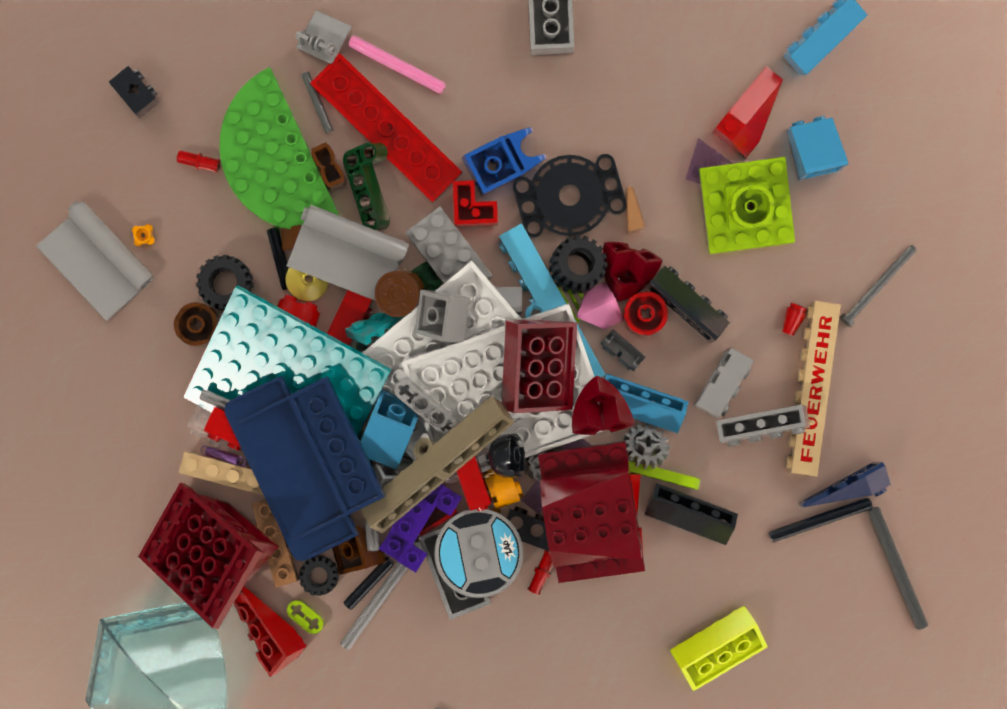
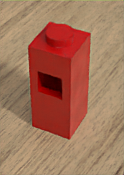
M476 454L457 470L470 511L475 509L477 511L485 510L492 501Z

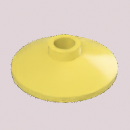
M289 268L285 280L287 289L293 297L300 301L310 302L319 299L326 292L328 282L311 276L312 282L308 283L305 281V276L308 274Z

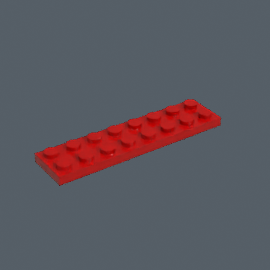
M339 53L333 63H329L310 83L370 143H383L388 151L386 159L432 203L463 173L342 54Z

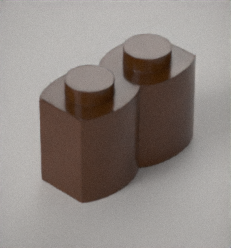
M325 142L312 148V158L321 170V177L326 186L331 191L345 186L346 177L341 167L337 164L336 155L330 145Z

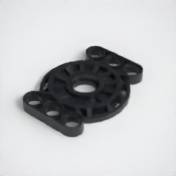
M609 154L600 155L596 163L576 155L558 156L542 165L535 173L532 181L523 176L518 177L513 183V191L522 224L531 238L539 237L544 228L561 236L582 235L599 225L607 211L612 215H620L627 206L615 160ZM606 158L610 160L611 167L608 170L600 168L599 161ZM567 159V163H560L556 166L553 164L556 161ZM572 159L583 161L585 165L572 163ZM549 165L550 169L543 177L539 176L542 170ZM589 165L594 168L593 171L588 168ZM536 180L539 182L538 186L534 184ZM606 180H615L617 188L611 191L606 189ZM520 181H525L529 185L528 190L524 193L519 192L516 188L517 183ZM568 185L575 186L580 192V199L573 206L564 205L559 198L560 190ZM618 199L622 202L623 207L620 211H614L611 208L610 204L613 200ZM529 201L534 204L533 212L525 213L522 210V205L525 202ZM601 206L605 208L604 211L600 210ZM596 215H599L600 218L597 220V222L590 226L589 223L596 217ZM531 222L539 224L540 231L538 233L532 234L528 231V225ZM583 226L586 228L579 232H572V229H578ZM554 227L568 229V232H560L555 230Z

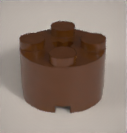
M198 302L184 305L175 316L174 330L177 337L184 343L194 347H206L211 340L220 317L213 308ZM197 320L199 322H202V325L199 326V330L194 328V325L197 324Z

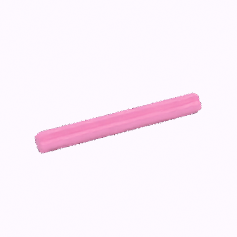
M352 36L349 40V47L439 94L443 92L445 83L356 36Z

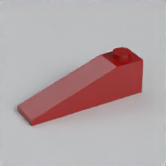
M766 66L712 133L746 159L760 142L783 79Z
M245 586L242 588L234 601L235 608L241 621L246 622L249 628V634L247 635L249 640H254L258 652L255 654L267 674L272 677L297 659L307 646L292 626Z

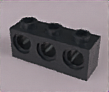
M517 506L515 509L510 508L507 515L509 521L515 516L523 520V525L516 529L521 541L549 551L544 516L536 514L535 517L527 515L528 510ZM539 524L543 527V533L540 536L531 534V527L533 525Z

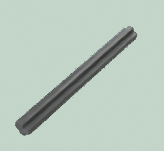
M873 507L871 510H868L869 516L912 620L918 630L924 629L928 626L927 620L881 509Z

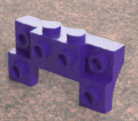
M441 484L392 525L379 550L416 573L428 553L415 546V540L436 507L451 516L462 496Z

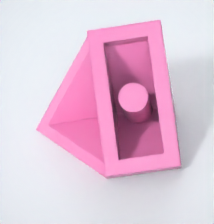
M606 282L585 292L577 318L604 330L623 321L616 298Z

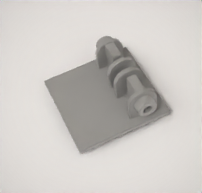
M316 10L305 31H298L296 33V39H298L296 48L332 64L352 26Z

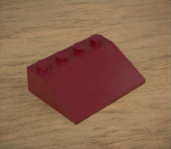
M506 320L502 403L509 412L530 413L573 410L577 322Z

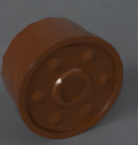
M408 270L391 271L384 274L378 280L375 287V300L379 308L387 315L403 317L410 314L418 306L420 290H425L417 274Z

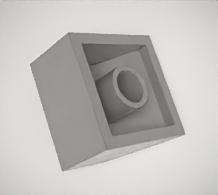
M420 290L415 333L442 342H464L470 298L451 293Z

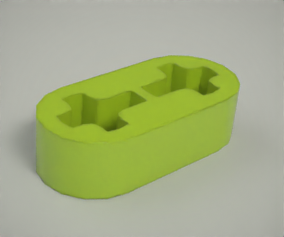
M294 600L288 605V616L308 633L316 634L324 627L322 616L304 601ZM301 605V611L305 616L303 617L299 613L294 615L292 613L294 611L292 606ZM308 616L311 620L318 619L317 624L319 628L314 627L311 629L309 627L311 623L306 617Z

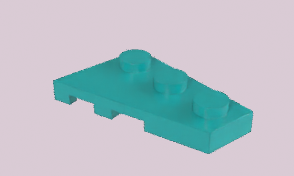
M376 313L371 315V318L368 320L352 323L351 327L345 329L348 338L368 345L372 342L371 337L383 336L385 329H390L403 317Z

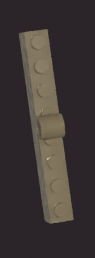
M491 396L475 411L468 414L456 427L450 429L439 441L433 442L428 438L419 439L413 449L414 455L417 457L416 460L406 469L402 470L391 482L383 486L382 489L386 497L360 509L370 528L384 533L515 423L504 404Z

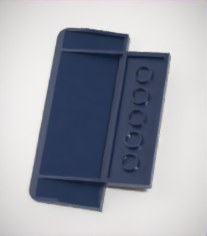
M279 376L230 400L226 404L225 415L286 543L296 560L306 561L359 535L350 514L386 497L328 376L293 394L284 377Z

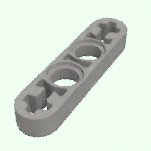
M402 378L397 381L394 388L395 395L443 436L451 429L448 426L445 429L442 428L447 424L448 420H451L449 426L452 428L461 422L409 378ZM407 384L409 386L408 391L412 395L414 394V391L417 392V394L414 395L412 401L409 400L411 395L408 392H400V385L406 386ZM416 399H426L428 402L427 407H417L415 404ZM435 412H441L445 419L438 423L433 420L432 415Z

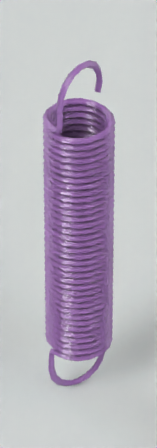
M207 447L205 450V456L240 465L242 457L212 447Z

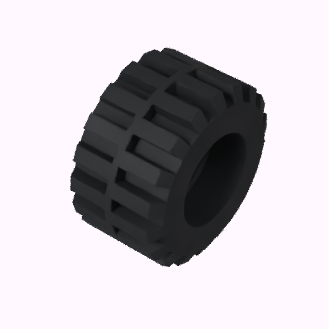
M575 235L573 239L569 237L562 241L553 252L549 261L551 263L549 272H553L551 275L552 279L558 281L556 283L558 287L561 285L564 287L563 291L568 292V290H571V294H576L578 291H580V294L585 293L587 290H591L606 272L604 269L607 267V262H604L607 257L605 253H601L603 250L601 245L599 247L595 245L597 241L594 239L590 242L587 236L580 239V235ZM578 255L587 262L588 273L579 275L571 271L567 263L568 256Z
M228 255L213 256L214 259L206 260V264L204 266L201 265L199 268L201 271L196 276L198 278L196 287L199 289V296L203 298L202 300L216 309L225 310L233 292L224 296L216 293L213 286L215 277L222 271H231L236 276V286L239 285L251 292V288H254V283H252L253 276L250 273V269L239 259Z

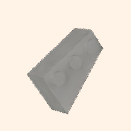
M732 347L726 349L694 406L714 418H719L720 415L724 417L730 407L728 402L731 397L735 398L741 388L739 385L748 376L754 360Z

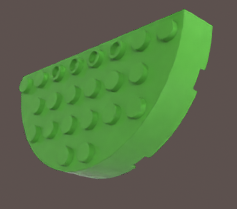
M268 67L251 78L239 90L224 116L220 133V158L226 179L238 199L252 213L279 229H291L292 226L302 225L304 221L300 219L305 207L309 208L310 205L340 216L272 69Z

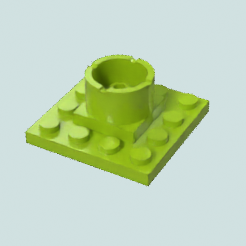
M786 157L699 168L709 254L795 243ZM749 202L753 204V207L750 210L747 209V204Z

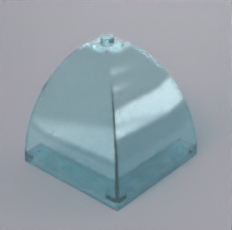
M186 602L100 619L85 701L90 709H226V668L217 629L207 624Z

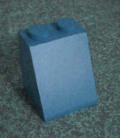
M825 116L814 118L813 122L806 124L805 121H798L792 123V127L787 130L799 180L838 172L848 165V160L833 118L826 119Z
M381 390L360 443L368 459L397 470L419 415L396 395Z

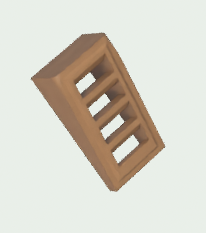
M630 186L626 190L628 234L641 231L645 227L634 188Z

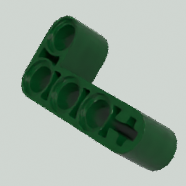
M364 143L345 152L343 164L362 224L377 231L385 230L390 224V217L373 165L384 161L388 151L383 143Z

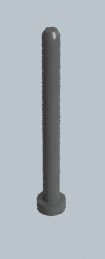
M913 245L909 246L847 314L843 313L840 316V319L847 326L852 327L854 325L856 316L916 252V247Z

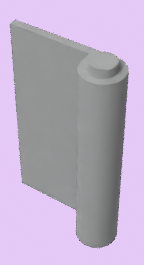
M76 201L68 208L70 211L68 213L69 218L37 244L36 247L95 310L108 321L154 279V276L84 201L80 203Z
M310 205L309 208L305 207L300 219L304 221L286 266L375 300V287L378 280L384 274L398 270L400 263H402L406 255L409 243Z

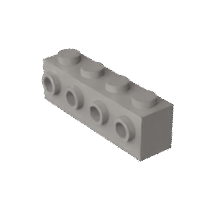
M796 405L716 421L719 440L721 443H727L728 447L740 445V441L747 439L749 443L762 441V437L770 435V439L783 437L784 432L791 431L792 435L805 433L806 428H810L805 405Z

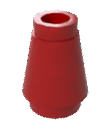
M791 302L790 306L786 309L782 332L794 336L807 316V308Z

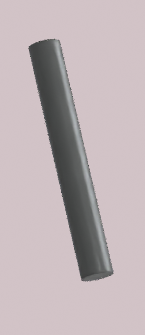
M305 72L301 74L325 133L333 132L334 130L319 94L310 85L312 82L310 73Z

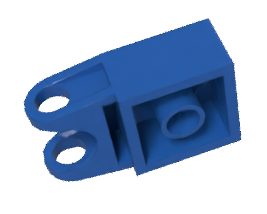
M531 127L501 136L462 157L481 196L521 177L546 159L545 154L529 157L521 151V141L533 132ZM488 162L496 164L494 171L487 168Z

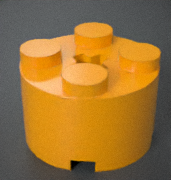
M492 469L483 472L496 509L521 501L520 498L524 497L519 481L514 482L513 478L498 476Z

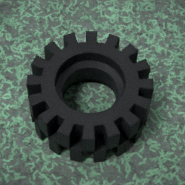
M314 556L308 559L299 570L298 578L300 579L301 587L303 586L304 591L309 592L313 596L328 594L336 587L339 580V571L335 562L324 556ZM316 567H321L327 572V579L323 584H316L311 579V572Z

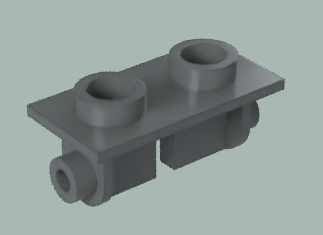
M614 329L600 343L603 349L614 357L617 355L619 357L618 361L627 367V370L631 369L633 372L646 357Z

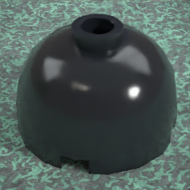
M505 434L497 437L491 443L489 452L486 453L487 464L491 466V469L498 476L503 478L522 476L519 473L525 469L524 447H519L518 441L522 440L518 434Z

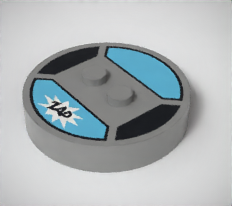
M477 509L466 510L451 518L441 529L435 543V565L442 580L455 592L472 598L493 596L506 589L517 577L523 561L522 541L513 524L501 514L488 509L482 511Z

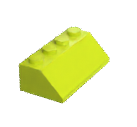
M743 606L734 610L723 619L714 622L706 629L697 632L686 641L677 644L670 652L690 687L695 691L768 646L757 623L746 607Z

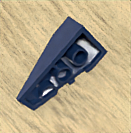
M872 462L799 502L800 507H809L873 494L875 497L887 491L886 487L891 485L886 467L883 462Z

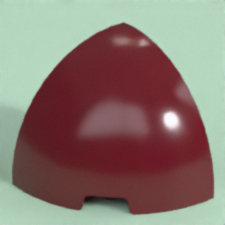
M604 242L602 254L605 253L607 257L604 262H607V267L604 269L606 271L604 274L606 283L617 301L626 300L639 293L651 282L663 260L644 248L638 251L631 249L628 243Z
M595 376L582 389L576 400L572 415V433L596 435L597 432L610 430L612 433L635 425L630 408L621 393L610 382L600 376Z

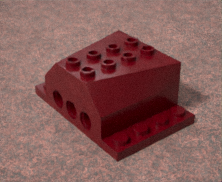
M626 441L538 453L541 472L542 510L549 552L553 566L556 567L558 583L644 572L645 564Z
M180 482L138 557L207 624L214 629H219L242 588L279 546L229 502L198 495L187 484Z

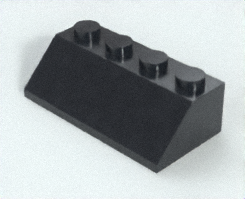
M664 266L646 287L651 292L658 294L668 307L708 342L716 341L730 324L727 320V314L720 309L716 311L711 306L712 302L703 294L700 297L694 291L696 288L689 281L683 282L678 277L680 274L673 267L667 268Z

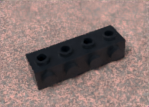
M656 483L649 497L644 514L727 545L735 529L738 513Z

